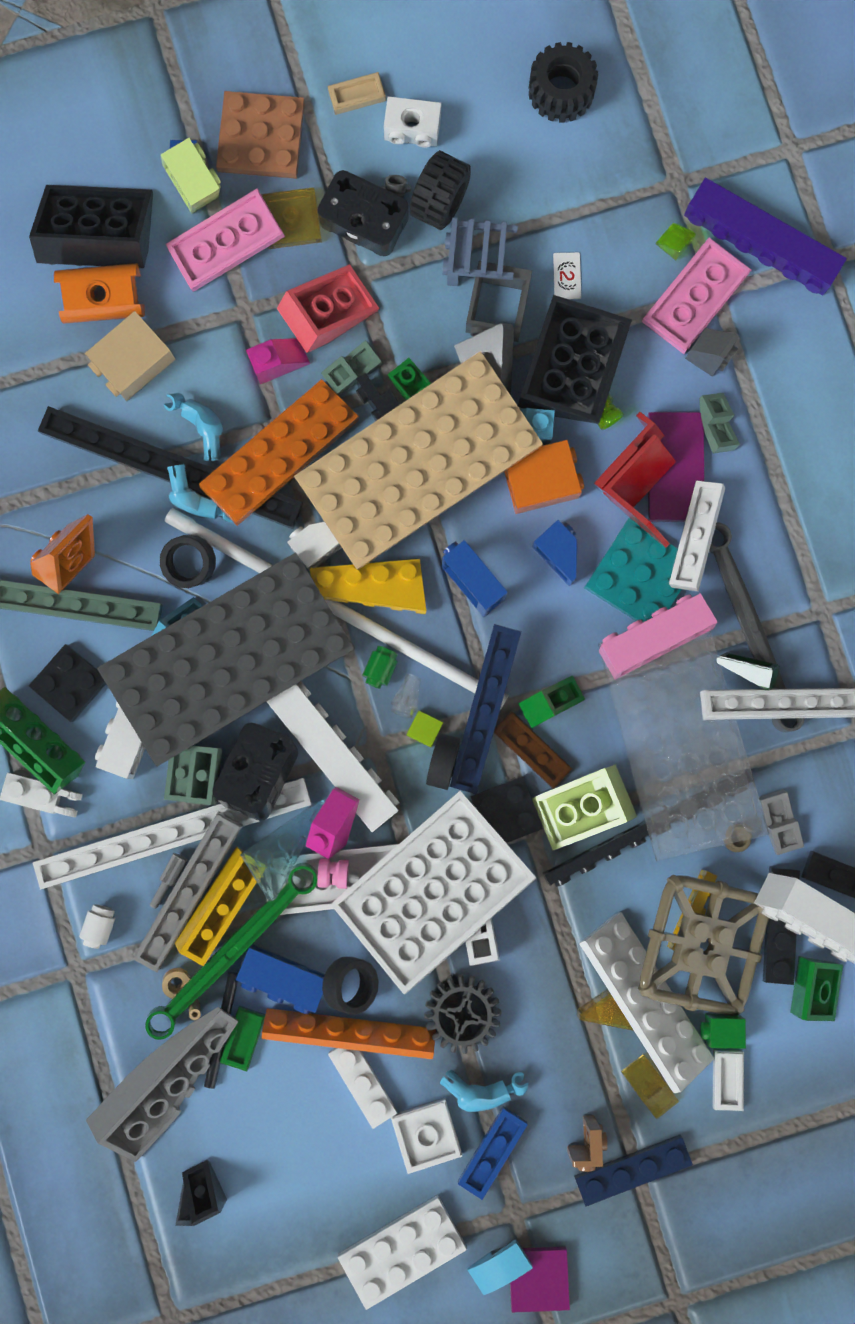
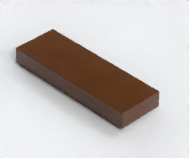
M511 711L495 728L494 734L552 789L572 770L514 712Z

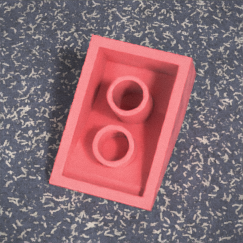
M350 264L286 291L277 307V310L306 353L328 344L380 309Z

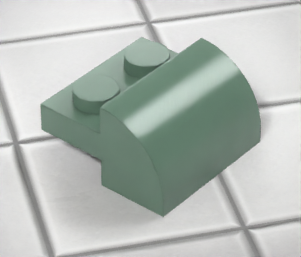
M191 746L168 761L164 800L216 805V798L212 790L220 774L222 749Z

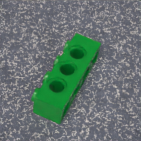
M6 687L0 690V744L55 795L78 777L86 762L76 751L72 750L61 740L57 733L46 726L38 715L31 712L16 695L12 694Z

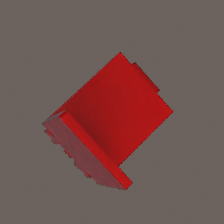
M639 412L636 417L645 428L594 484L603 491V494L667 548L670 543L634 507L676 461L661 442L664 434L658 426L643 413Z

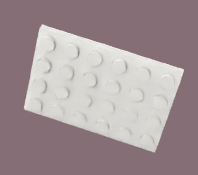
M459 791L331 903V906L402 993L407 994L530 885L536 877L465 795Z

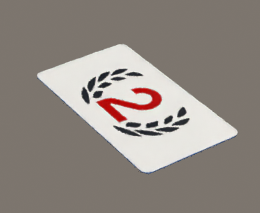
M554 253V295L566 299H581L580 253Z

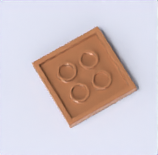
M224 91L216 163L217 171L297 179L305 105L304 98Z

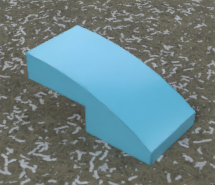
M515 1239L495 1254H492V1252L488 1253L467 1269L483 1295H486L516 1280L533 1267Z

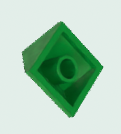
M799 956L790 1013L805 1021H835L843 964Z

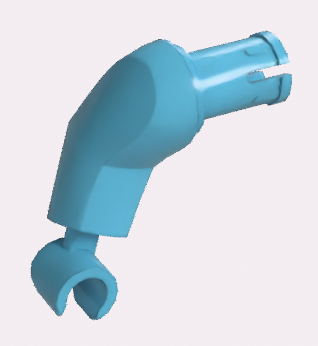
M181 393L167 394L166 396L171 398L173 403H165V409L168 411L182 409L181 416L196 425L197 432L200 433V436H203L204 460L209 461L210 458L211 461L221 460L219 435H222L223 426L219 417L212 409L192 399H188L185 402V398Z
M185 464L167 467L172 492H169L170 495L168 497L173 505L197 516L217 519L219 515L222 516L224 521L233 522L226 517L225 513L212 499L200 496L188 488Z
M452 1069L446 1075L454 1083L451 1084L444 1076L440 1081V1084L458 1099V1106L467 1112L485 1111L500 1106L511 1100L509 1095L511 1093L518 1096L524 1095L529 1084H516L524 1079V1073L518 1072L513 1075L511 1084L505 1086L503 1080L488 1086H469Z

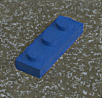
M503 1106L458 1179V1185L483 1200L528 1126L527 1121Z

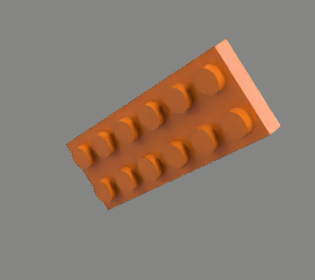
M321 379L201 481L199 486L238 526L359 421V416Z

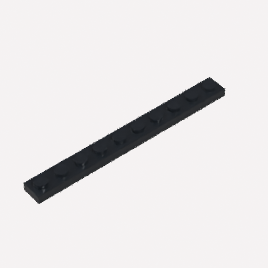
M47 407L38 428L40 434L169 483L171 482L167 467L185 464L188 488L198 494L209 497L200 488L199 483L215 470L214 468L55 408ZM276 492L252 514L294 529L303 507V502Z

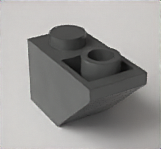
M705 328L685 359L710 376H713L717 369L724 370L738 350L734 344L739 339V336L735 333Z

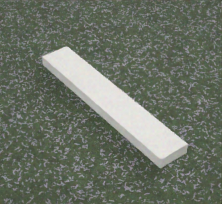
M855 688L771 689L770 691L765 689L703 690L700 692L703 720L855 717Z

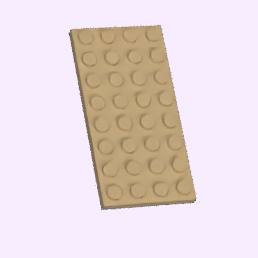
M479 351L294 477L358 570L540 448L543 443L482 352Z

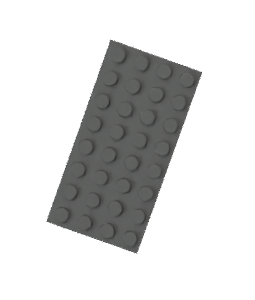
M295 552L97 667L154 764L158 767L354 650Z

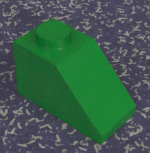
M572 675L518 704L531 728L586 699Z

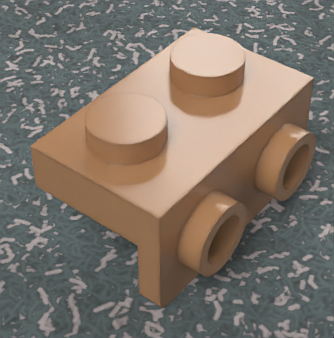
M594 1115L583 1116L584 1145L567 1146L572 1166L578 1168L579 1171L590 1172L594 1171L595 1167H603L602 1151H607L606 1132H603L602 1124H598Z

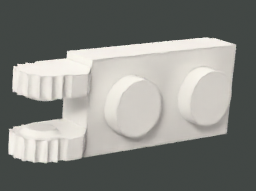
M7 773L0 800L51 814L58 813L76 817L78 811L74 808L58 806L60 798L63 796L77 801L81 800L83 794L61 789L54 795L37 779Z

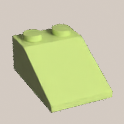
M616 764L532 798L552 850L577 842L637 817Z

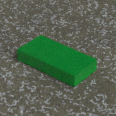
M242 1006L238 1007L235 1016L238 1023L228 1037L220 1063L246 1072L248 1071L266 1014Z

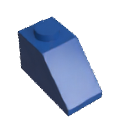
M557 520L533 542L532 548L570 586L576 579V532L568 523L564 522L562 524Z

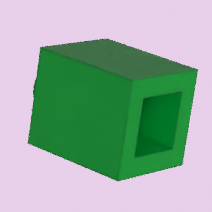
M705 1014V1022H701L700 1032L701 1038L705 1039V1043L710 1048L746 1049L745 1018L736 1014Z

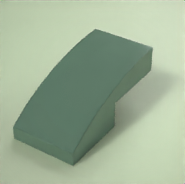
M365 340L345 358L343 356L339 357L321 374L335 393L339 395L357 384L356 379L364 373L367 376L384 363Z
M724 393L702 395L699 398L701 419L713 454L734 451L740 443L729 423L734 417V413Z

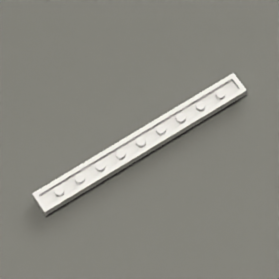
M304 778L284 784L267 819L312 805ZM253 800L252 805H254L255 803L260 804L261 800ZM218 804L35 861L33 866L41 890L201 840L218 811L240 822L243 826L259 822V820Z

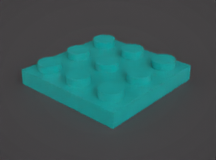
M628 518L584 589L635 621L642 620L645 622L652 618L651 615L655 611L663 607L669 610L682 590L672 588L669 585L678 548L672 544L665 548L636 522Z

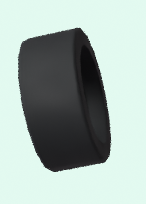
M183 535L171 539L164 545L160 554V568L163 576L169 583L179 588H192L204 584L212 577L216 568V556L213 548L205 539L197 535ZM184 545H191L197 548L203 559L201 572L192 578L181 576L173 564L175 551Z
M442 733L438 734L426 785L448 790L458 754L460 738Z
M341 957L335 960L329 966L323 978L322 991L325 1001L331 1008L349 1015L364 1012L374 1002L378 992L379 981L377 972L372 964L363 959ZM355 968L360 977L359 988L356 995L350 1001L344 1002L341 994L342 982L346 974Z

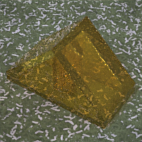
M608 989L577 1009L576 1015L579 1020L634 1031Z
M644 1054L621 1071L656 1119L679 1102Z

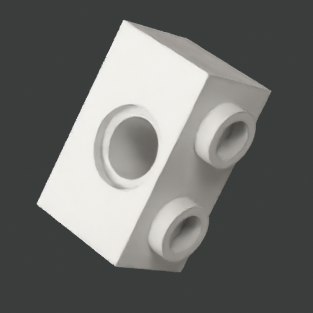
M388 97L384 120V140L398 145L411 143L423 148L437 147L441 120V103ZM410 122H415L418 125L411 127L407 124Z

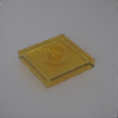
M314 187L261 194L285 235L284 238L270 245L269 249L322 242Z

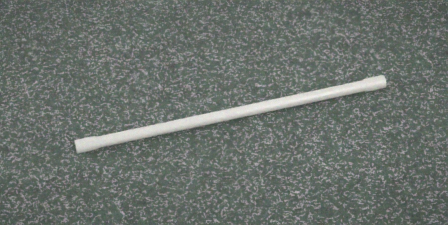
M174 508L170 509L165 518L167 524L185 534L197 535L205 539L211 547L258 573L273 566L198 524L194 519ZM325 600L335 616L473 693L476 692L478 679L344 604ZM506 693L504 694L500 710L509 696Z

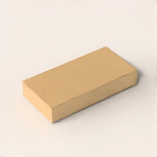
M379 72L327 86L335 115L386 101Z

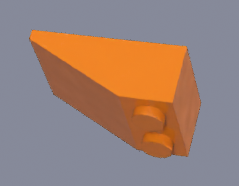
M87 514L69 523L62 531H56L50 538L49 544L43 550L39 549L31 558L32 575L57 594L95 557L93 517Z

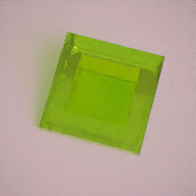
M673 223L655 244L676 261L693 242L696 233Z

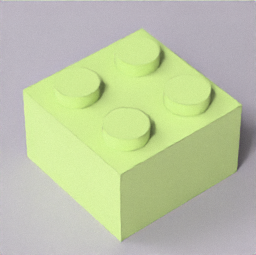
M187 138L162 153L161 161L162 166L189 211L193 214L219 198V189L221 188L219 184H221V181L213 168L208 170L206 167V156L198 143L193 145L190 138Z

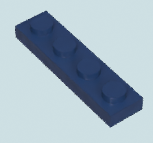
M678 1135L605 1163L603 1167H595L594 1171L582 1172L574 1175L585 1207L690 1167L693 1164L683 1137Z

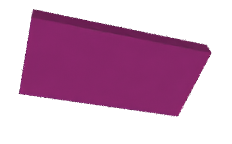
M649 412L647 417L664 434L661 442L675 459L676 463L648 492V520L650 522H685L696 481H704V428L701 413Z

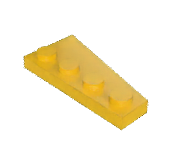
M420 559L367 563L358 570L353 564L310 568V576L324 600L344 603L355 602L362 603L364 606L374 607L376 605L390 607L391 610L416 611L419 614H426Z

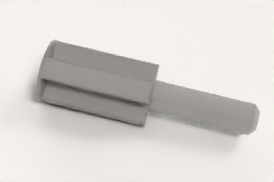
M173 853L160 877L162 883L150 903L152 908H158L169 886L175 885L188 862L182 855Z

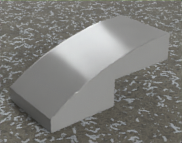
M782 789L757 797L775 853L780 855L803 848L804 844L799 824L793 817L787 791Z

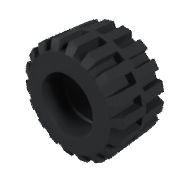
M561 42L555 43L554 48L550 45L545 47L544 53L539 52L536 56V61H533L530 73L528 95L529 100H532L533 108H539L538 114L542 117L545 114L548 115V120L554 121V118L559 119V123H565L566 118H569L571 122L576 120L577 114L580 117L585 114L586 108H590L594 99L598 80L597 64L595 60L591 61L592 55L588 51L584 53L583 47L580 45L577 48L572 47L573 43L567 42L566 46H562ZM564 76L574 81L576 86L570 89H560L552 85L549 80L554 77Z
M441 150L437 151L426 163L416 183L410 203V215L439 230H443L454 218L464 198L470 181L471 166Z

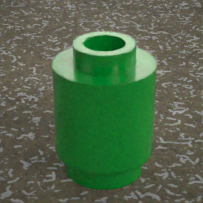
M377 646L376 651H372L362 676L367 678L365 683L378 689L382 685L388 686L398 663L396 660L398 654L385 647Z

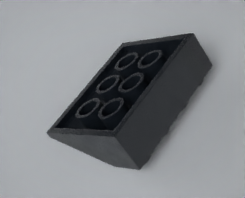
M46 185L29 235L36 263L76 266H113L137 263L139 268H144L149 251L153 191L150 189Z
M553 295L521 392L518 407L523 409L555 410L554 417L599 424L632 319Z

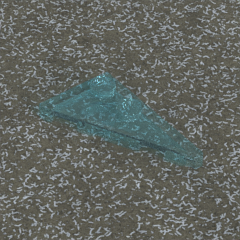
M323 800L317 801L240 854L268 901L275 900L307 842L311 824L323 806Z

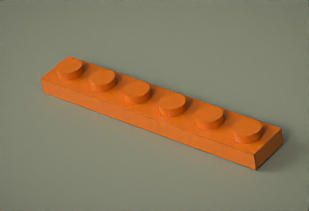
M267 1008L262 1029V1039L433 1059L435 1041L432 1039V1035L436 1032V1029L427 1030L426 1027L311 1013L304 1014Z

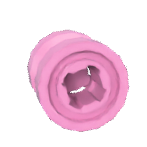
M320 858L318 887L327 888L329 885H336L339 889H347L349 860L331 862L329 859Z

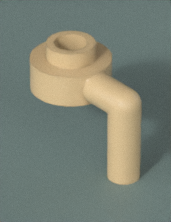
M182 968L168 970L162 979L164 994L173 999L191 979L189 973ZM178 977L182 982L179 985H174L171 983L172 979ZM198 999L189 1006V1017L192 1020H197L201 1016Z

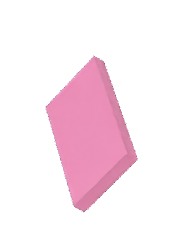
M257 188L165 245L190 289L194 292L284 238L285 235Z
M709 237L645 315L642 323L681 353L685 354L752 269Z

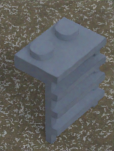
M452 218L451 233L446 232L445 249L449 250V259L444 258L442 275H447V285L458 286L459 276L513 280V272H503L506 232L517 233L518 225H507V222L494 224L488 220H485V223L474 222V219L458 221V218ZM473 230H484L481 270L470 269ZM490 231L501 232L497 271L486 270Z

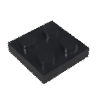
M65 644L30 683L29 687L69 722H74L106 683L95 667L69 645Z
M523 776L470 796L474 807L506 843L543 829Z

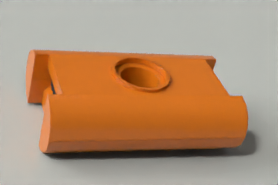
M138 264L55 270L54 283H60L64 306V311H59L61 322L66 324L127 318L134 311L140 317H144L145 304H139L135 277H141ZM98 286H102L106 292V296L102 301H98L94 295V291Z

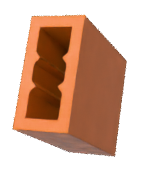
M568 440L541 446L504 471L515 514L563 503L580 497L581 490L584 489V482L581 473H576L574 463H577V456L574 447H569Z

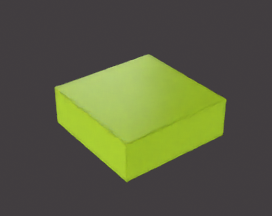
M418 710L406 736L431 748L443 722Z

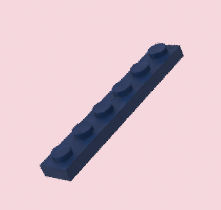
M497 624L493 626L449 787L477 794L522 631Z

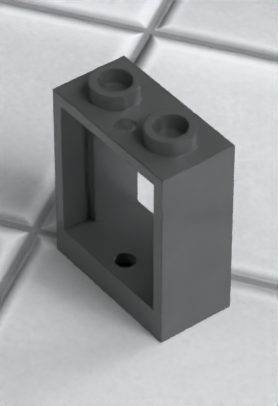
M478 261L477 270H481V261ZM487 262L486 270L497 271L498 264ZM503 265V272L514 273L513 280L475 277L466 321V333L475 336L496 326V324L475 321L482 283L522 290L513 341L519 342L532 270Z

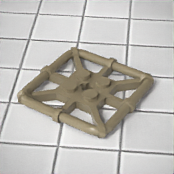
M671 875L667 878L653 929H650L648 933L650 941L638 986L641 995L655 1001L684 1006L686 1010L690 1011L699 1009L724 1015H740L744 1012L757 962L761 963L762 955L760 951L769 920L767 916L762 914L763 908L754 904L758 893L731 887L722 881L714 883L682 875ZM684 887L711 893L706 915L694 913L683 891ZM673 897H675L683 914L678 935L664 932ZM726 897L751 903L729 920L718 918L722 901ZM758 914L749 951L733 947L737 929ZM708 938L709 945L707 949L703 951V949L700 948L701 942L705 943ZM661 942L676 943L671 962L653 974ZM730 955L746 959L737 996H735L725 975ZM680 970L690 972L685 995L657 989L659 985ZM703 975L715 978L727 1003L698 997Z

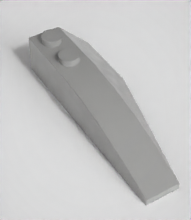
M217 1007L182 1029L144 1059L86 1119L97 1143L137 1162L181 1112L179 1106L185 1097L190 1098L195 1090L193 1084L200 1074L204 1075L210 1067L209 1059L212 1054L220 1051L238 1023V1020L220 1007Z

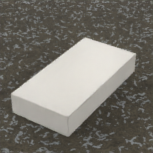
M713 1049V1109L744 1111V1052L742 1050Z

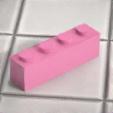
M701 593L694 597L691 594L686 595L676 602L677 606L669 610L663 607L655 611L651 615V619L645 622L638 620L627 627L628 631L620 635L615 632L602 640L603 643L600 646L599 653L613 678L616 680L713 630L718 622Z

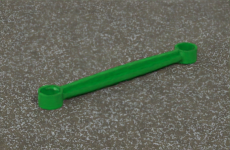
M298 863L293 866L289 872L288 883L227 940L166 1006H158L150 1011L145 1023L146 1031L150 1037L157 1040L169 1037L174 1030L176 1018L198 999L263 934L298 894H308L314 890L317 884V873L313 866L308 863ZM301 869L311 872L313 874V881L310 886L306 888L295 886L292 879L294 872ZM154 1015H166L171 1021V1027L166 1031L155 1030L150 1023Z

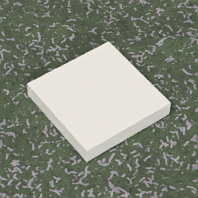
M446 1098L399 1112L391 1117L408 1174L463 1156Z

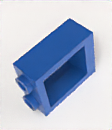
M465 540L460 544L455 541L443 551L445 555L442 557V568L483 618L505 601L508 592Z

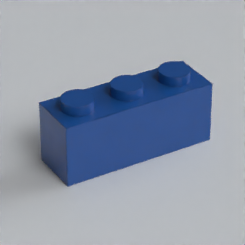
M252 944L248 948L236 981L241 982V987L248 991L257 992L258 989L268 993L267 998L272 1001L283 1003L285 1000L294 1004L293 1008L295 1010L309 1014L310 1011L316 1013L323 997L322 986L325 974Z

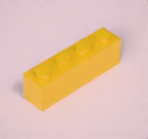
M235 847L174 943L180 954L202 966L205 965L264 872L266 866L259 859L239 847Z

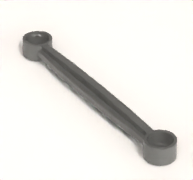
M717 522L715 529L722 533L724 542L719 547L711 544L709 552L714 554L726 591L753 659L777 664L747 588L729 551L728 545L732 538L731 531L725 524ZM780 671L778 672L776 685L772 689H786ZM796 718L795 725L792 728L785 727L780 719H772V723L781 732H792L802 727L805 718Z

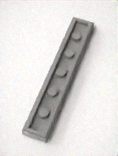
M220 811L217 812L134 955L133 960L155 972L159 971L243 824Z

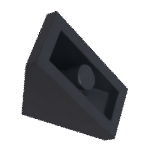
M206 1160L182 1172L183 1185L175 1226H195L221 1213L227 1198L211 1163Z

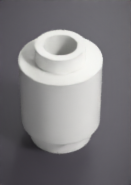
M93 904L92 909L87 912L79 938L84 940L83 945L99 949L100 945H107L115 921V917H113L114 909Z

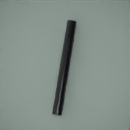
M228 972L221 1009L230 1015L238 981H236L238 973ZM224 1045L219 1052L213 1053L209 1060L210 1067L207 1070L204 1083L206 1088L214 1089L216 1086Z

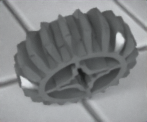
M459 974V983L454 984L452 976L447 977L449 984L447 988L442 982L437 984L441 991L440 994L431 990L430 996L436 1001H426L425 1006L433 1011L425 1012L424 1018L434 1020L429 1022L426 1028L427 1030L437 1029L432 1035L434 1041L438 1040L441 1036L443 1037L440 1047L445 1048L450 1042L452 1043V1053L456 1052L457 1045H461L462 1053L467 1054V1045L472 1044L474 1052H477V1042L479 1040L484 1046L488 1045V1040L485 1037L486 1034L493 1038L496 1036V1032L490 1026L500 1027V1021L493 1017L499 1016L502 1013L501 1009L492 1008L499 1003L498 997L489 999L494 993L492 987L482 991L485 986L484 980H480L477 986H475V976L470 975L468 983H464L463 974ZM464 991L458 1003L443 1004V1001L449 995ZM472 994L477 995L484 1002L486 1015L480 1014L479 1011L471 1007ZM466 1002L467 1014L471 1013V1015L464 1016L459 1026L458 1014H454V1012H461ZM439 1012L445 1013L446 1016L454 1020L453 1034L442 1025ZM483 1024L475 1033L462 1036L465 1027L468 1025Z

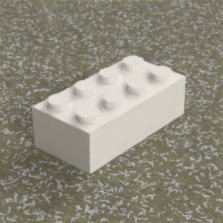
M769 873L754 904L763 908L762 914L772 920L778 921L779 919L785 922V928L799 935L803 933L809 937L808 941L823 949L826 947L832 950L830 954L844 962L848 960L855 964V913L797 878Z

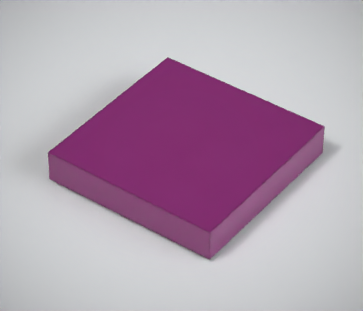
M566 1246L522 1248L532 1263L533 1268L510 1282L512 1313L570 1310Z

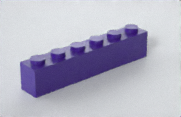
M706 177L684 214L692 224L708 229L716 238L727 240L734 244L739 251L755 256L763 265L774 267L781 271L784 277L796 280L805 285L806 289L810 292L819 293L822 296L830 288L847 260L846 257Z

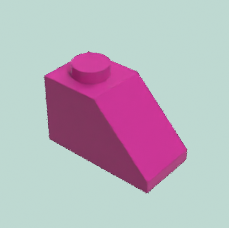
M297 338L270 339L246 349L260 385L310 364L305 350Z
M335 787L313 820L305 846L327 859H330L347 845L360 799Z

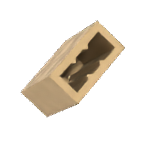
M135 311L85 353L91 361L87 364L98 378L103 374L108 380L105 384L115 397L121 395L126 401L176 360L170 349Z

